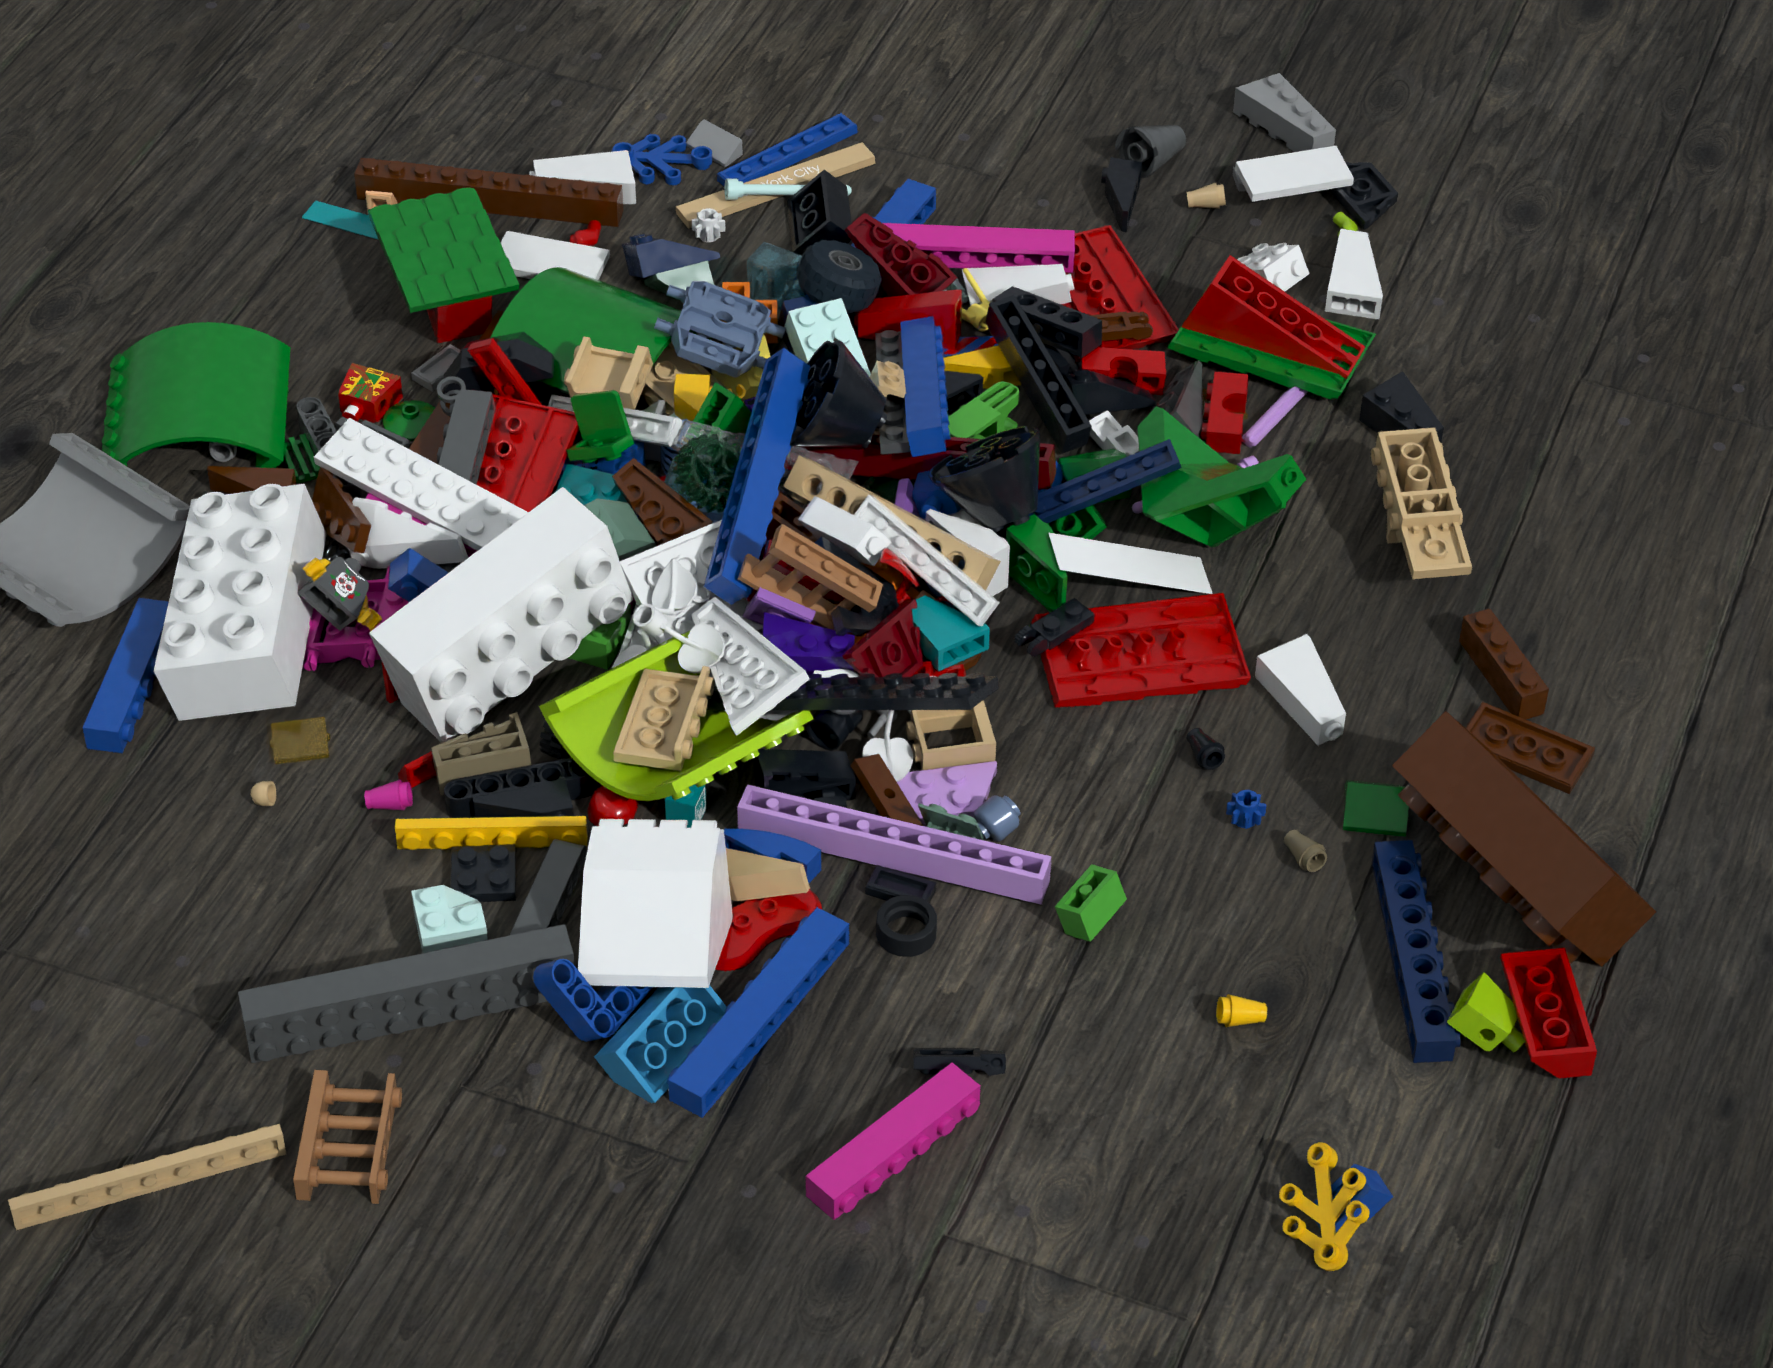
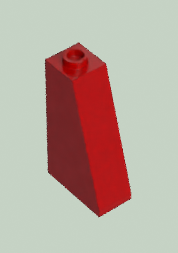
M956 289L875 298L870 306L855 313L854 325L858 326V337L876 340L875 333H882L886 330L901 332L900 322L933 316L935 326H941L943 348L955 350L959 337H961L962 290Z

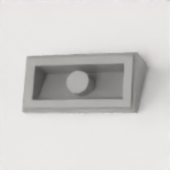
M705 119L699 123L686 142V146L692 150L698 146L710 148L712 150V160L724 167H727L743 155L742 140Z

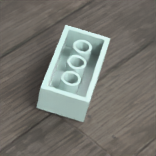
M842 298L788 312L785 330L795 356L808 363L812 355L824 342L828 340L833 343L835 342L833 339L836 338L845 344L870 377L871 373Z

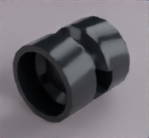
M818 710L813 716V720L807 723L806 730L815 744L825 750L834 751L839 748L849 736V733L862 721L863 713L861 710H856L852 714L843 715L830 710Z

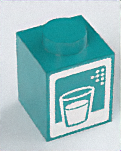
M694 784L689 787L690 794L677 800H673L672 796L666 797V820H687V828H691L693 820H701L706 811L705 785L696 787Z

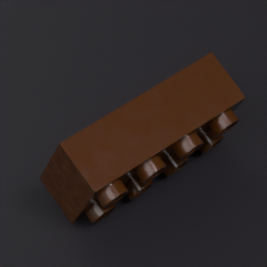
M1447 711L1392 765L1409 782L1398 796L1424 821L1427 820L1440 833L1438 836L1462 860L1468 861L1481 874L1479 876L1480 879L1505 903H1510L1523 916L1521 920L1548 946L1552 945L1555 949L1565 948L1571 964L1584 952L1603 967L1657 912L1488 747Z

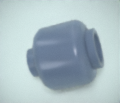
M994 795L974 811V819L980 827L984 840L990 838L993 841L1000 842L1019 826L1018 816L1021 812L1009 797Z

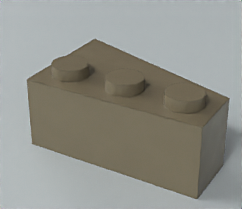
M518 712L510 714L509 720L494 726L492 722L484 725V731L470 737L465 733L431 747L435 778L440 795H444L446 784L455 779L531 765L529 746Z

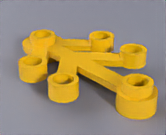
M1319 1142L1312 1145L1307 1152V1161L1315 1169L1318 1205L1306 1198L1302 1190L1292 1183L1285 1184L1280 1189L1279 1196L1285 1204L1291 1207L1296 1206L1318 1222L1321 1227L1322 1238L1306 1229L1305 1222L1297 1216L1287 1217L1282 1227L1284 1233L1289 1237L1300 1239L1314 1250V1260L1320 1268L1325 1271H1335L1341 1269L1348 1260L1346 1244L1360 1224L1366 1222L1370 1215L1369 1208L1362 1202L1357 1200L1350 1202L1356 1192L1365 1186L1366 1177L1356 1168L1347 1169L1342 1176L1344 1185L1335 1198L1332 1199L1330 1171L1336 1166L1338 1155L1328 1144ZM1323 1151L1322 1157L1316 1160L1317 1155ZM1355 1175H1358V1180L1356 1181V1183L1351 1185V1178ZM1295 1190L1294 1197L1288 1200V1194ZM1346 1208L1347 1220L1336 1233L1335 1222ZM1361 1208L1360 1215L1354 1217L1355 1210ZM1298 1223L1297 1230L1291 1232L1292 1225ZM1333 1248L1332 1255L1326 1258L1327 1252Z

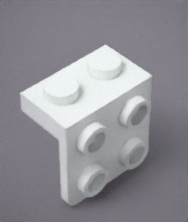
M1267 243L1255 246L1252 249L1253 252L1248 256L1237 259L1284 292L1309 275L1299 245L1279 243L1275 246H1268Z

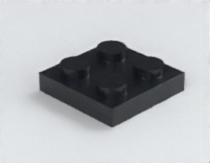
M515 844L452 847L451 888L475 898L479 902L516 901Z

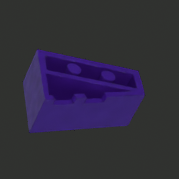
M764 612L763 636L802 667L807 675L813 674L815 670L846 669L854 672V668L844 660L842 655L855 644V635H837L835 630Z

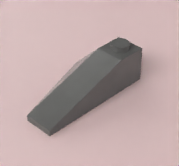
M1197 360L1175 375L1163 391L1165 396L1156 403V406L1163 408L1199 437L1198 434L1203 423L1202 363ZM1137 427V429H1136V431H1135V434H1136L1137 436H1138V427Z

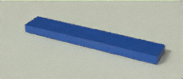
M840 113L717 173V181L725 186L726 178L738 179V181L745 183L783 170L856 134L857 125Z

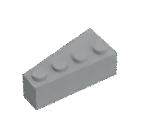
M1280 73L1235 88L1233 113L1239 117L1245 115L1249 118L1250 124L1256 128L1262 126L1269 131L1268 135L1275 140H1284L1287 142L1286 147L1292 151L1299 152L1334 146L1336 129Z

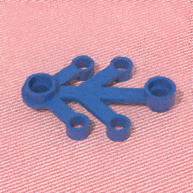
M649 134L634 145L626 142L617 143L611 151L628 150L632 169L639 174V181L643 184H651L655 181V171L651 167H645L639 161L648 162L665 175V182L668 185H678L681 182V171L672 168L667 163L693 164L698 170H706L713 161L712 150L706 146L695 147L691 154L669 153L671 151L683 152L686 150V138L681 135L673 136L670 141L660 145V137L656 134Z

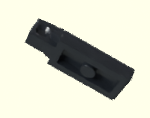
M915 1048L913 1050L914 1069H920V1072L923 1074H937L950 1063H954L966 1074L973 1073V1070H982L991 1076L1004 1074L1006 1069L1005 1051H980V1048Z

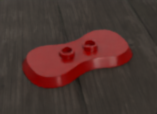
M809 889L807 893L747 900L733 907V920L715 969L731 971L745 967L769 943L781 937L793 935L804 917H809L816 907L823 910L819 898Z

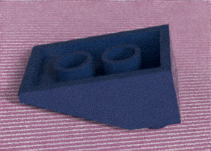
M652 234L633 235L629 237L630 242L622 243L629 275L641 278L720 258L719 252L653 238Z

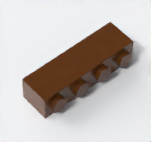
M1489 608L1463 616L1459 642L1509 712L1524 719L1543 715L1549 688L1492 610Z

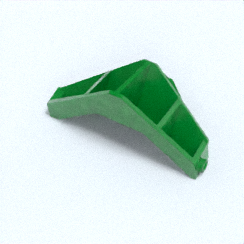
M1156 406L1138 425L1139 451L1170 439L1182 467L1141 484L1144 515L1207 546L1216 547L1274 514L1277 515L1286 508L1287 502L1306 481L1304 474L1289 454L1246 468L1229 463L1163 408Z

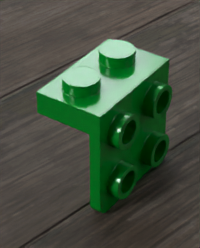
M617 391L583 393L571 397V404L583 440L567 450L570 461L582 460L583 463H590L599 458H605V461L615 460L622 456L621 452L634 444Z

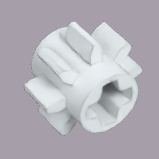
M710 208L703 209L697 212V219H692V230L695 231L696 238H700L704 242H713L720 238V232H725V220H722V214Z

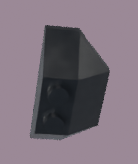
M525 332L492 337L526 383L553 378V354ZM486 339L469 342L445 372L444 378L454 376L462 379L466 390L483 391L494 389L493 384L467 351L470 344ZM451 383L443 388L442 393L445 394L451 390H461V387L458 384Z

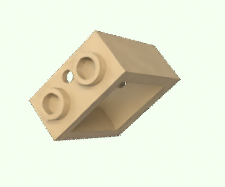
M984 700L971 710H911V721L906 722V732L908 740L914 741V744H912L914 762H920L921 770L995 761L996 741ZM972 727L976 743L927 749L923 734Z

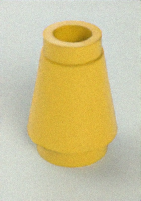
M1228 994L1226 997H1219L1216 1007L1217 1021L1220 1024H1225L1226 1027L1265 1022L1267 1006L1266 1003Z

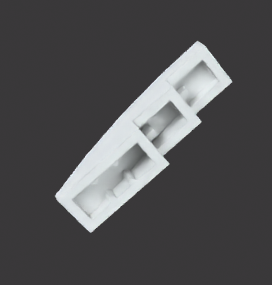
M1108 410L1089 420L1092 426L1090 436L1103 450L1114 448L1125 453L1126 456L1139 452L1138 436L1129 425L1122 428Z

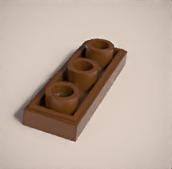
M880 754L858 758L852 762L851 768L881 816L924 826Z

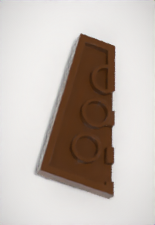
M320 467L312 502L326 534L353 552L365 553L371 529L370 522L358 506H353L351 495L342 491V482L337 478H333V473Z

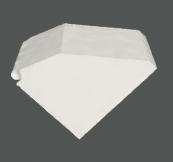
M600 819L599 826H592L583 870L578 971L590 985L709 988L733 920L724 829L717 828L716 820H693L691 828H687V820H661L660 826L656 827V820L629 819L628 826L623 827L624 819Z

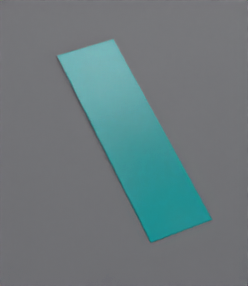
M315 201L302 216V218L378 239L370 218L366 214Z

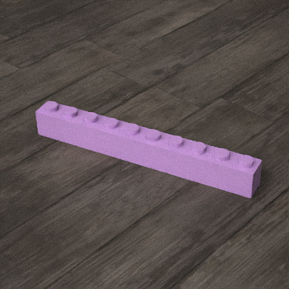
M748 784L737 807L738 829L760 830L785 835L821 849V852L880 865L1042 905L1050 883L1051 856Z

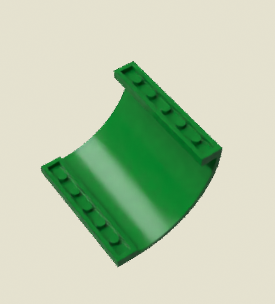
M554 267L536 275L517 293L504 311L490 338L525 332L554 356L553 378L534 382L570 395L567 386L564 384V377L567 369H571L575 348L578 345L580 346L584 336L590 337L591 343L595 347L632 354L635 353L637 345L648 347L654 365L660 354L671 343L672 336H669L670 334L654 329L657 318L659 317L674 324V321L678 320L681 310L575 271ZM689 330V332L696 334V331Z
M216 322L182 324L165 328L146 336L122 354H117L110 363L111 374L108 382L109 392L106 400L104 436L101 441L103 444L102 451L127 466V462L133 457L156 447L190 441L218 442L243 447L256 452L255 467L276 468L284 459L291 347L255 329Z

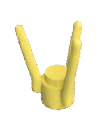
M964 268L963 272L982 304H972L967 310L962 308V319L983 332L989 329L985 321L990 302L986 299L969 270Z

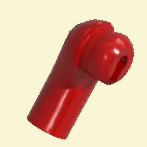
M597 220L590 221L587 229L576 231L575 234L570 236V243L594 246L599 239L601 223Z

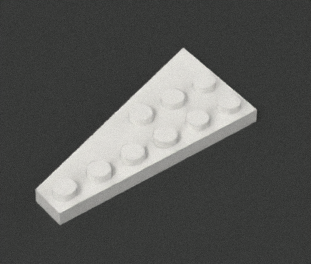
M716 597L691 614L695 625H711L720 632L724 639V655L710 669L718 692L722 697L725 711L730 719L731 728L736 736L768 711H771L791 693L797 691L800 686L810 679L802 667Z

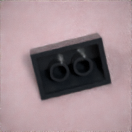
M823 170L787 200L792 251L796 255H803L807 247L821 240H834L847 244L851 241L845 231L852 224L847 186L829 172Z

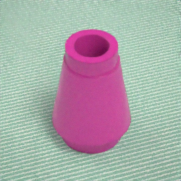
M401 780L366 790L364 794L367 809L405 810L406 807H411L413 804L411 785L409 782H402Z

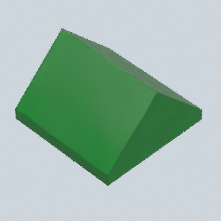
M1346 780L1343 830L1406 837L1409 806L1398 796L1406 786Z

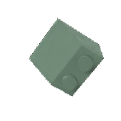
M597 498L584 505L608 527L619 561L656 547L655 541L628 502Z

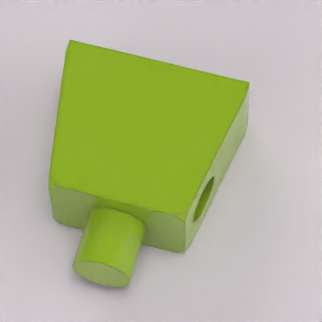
M1483 972L1463 990L1447 1023L1485 1051L1493 1050L1502 1042L1514 1053L1525 1042L1523 1034L1514 1027L1518 1019L1514 1003Z

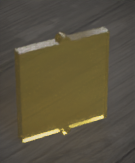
M325 717L271 723L272 740H270V747L274 751L275 764L329 758L328 741H330V734L326 731Z

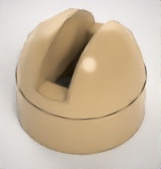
M273 781L258 782L252 787L251 797L256 805L273 806L275 804L276 786Z

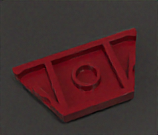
M916 599L904 601L842 655L844 660L860 675L872 673L875 674V677H884L889 674L900 673L902 677H910L923 666L922 650L920 649V628L913 626L912 609L917 608Z

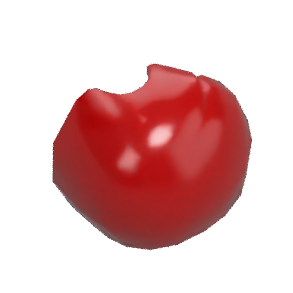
M602 785L592 794L587 814L589 821L595 826H599L600 819H624V825H626L629 819H634L638 804L637 800L616 794Z

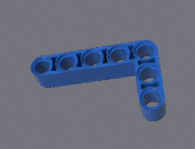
M558 959L540 964L536 967L533 974L534 984L573 1033L581 1041L585 1042L613 1035L653 988L641 986H602L596 993L574 964L567 959Z

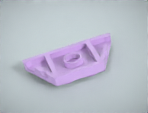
M992 761L908 772L897 783L924 826L926 824L919 810V803L926 806L936 804L945 808L947 813L958 816L962 813L974 818V811L988 798L992 779L997 773V762Z

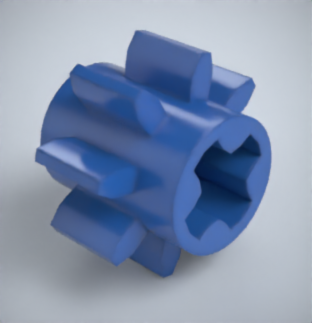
M1242 790L1237 794L1232 793L1231 802H1227L1226 814L1232 815L1231 823L1245 829L1251 828L1255 824L1260 825L1261 816H1265L1266 804L1260 803L1261 795L1251 790Z

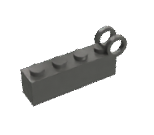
M454 376L446 377L437 385V393L441 399L442 411L451 418L450 422L444 426L443 438L445 441L443 447L438 449L437 463L477 485L496 410L492 392L466 390L462 379ZM451 383L458 384L461 387V390H451L445 394L442 393V389ZM446 403H450L449 409L445 406Z

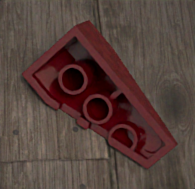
M863 213L845 229L856 248L862 250L877 263L882 278L881 286L889 297L945 291L957 279L956 275L939 257L932 253L928 255L915 247L916 243L911 240H903L895 235L891 228L866 213Z

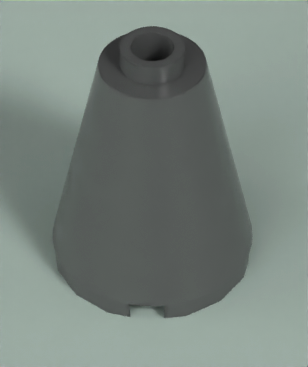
M1178 125L1133 126L1123 130L1118 135L1115 150L1119 149V159L1142 162L1141 178L1151 176L1185 147L1186 135Z

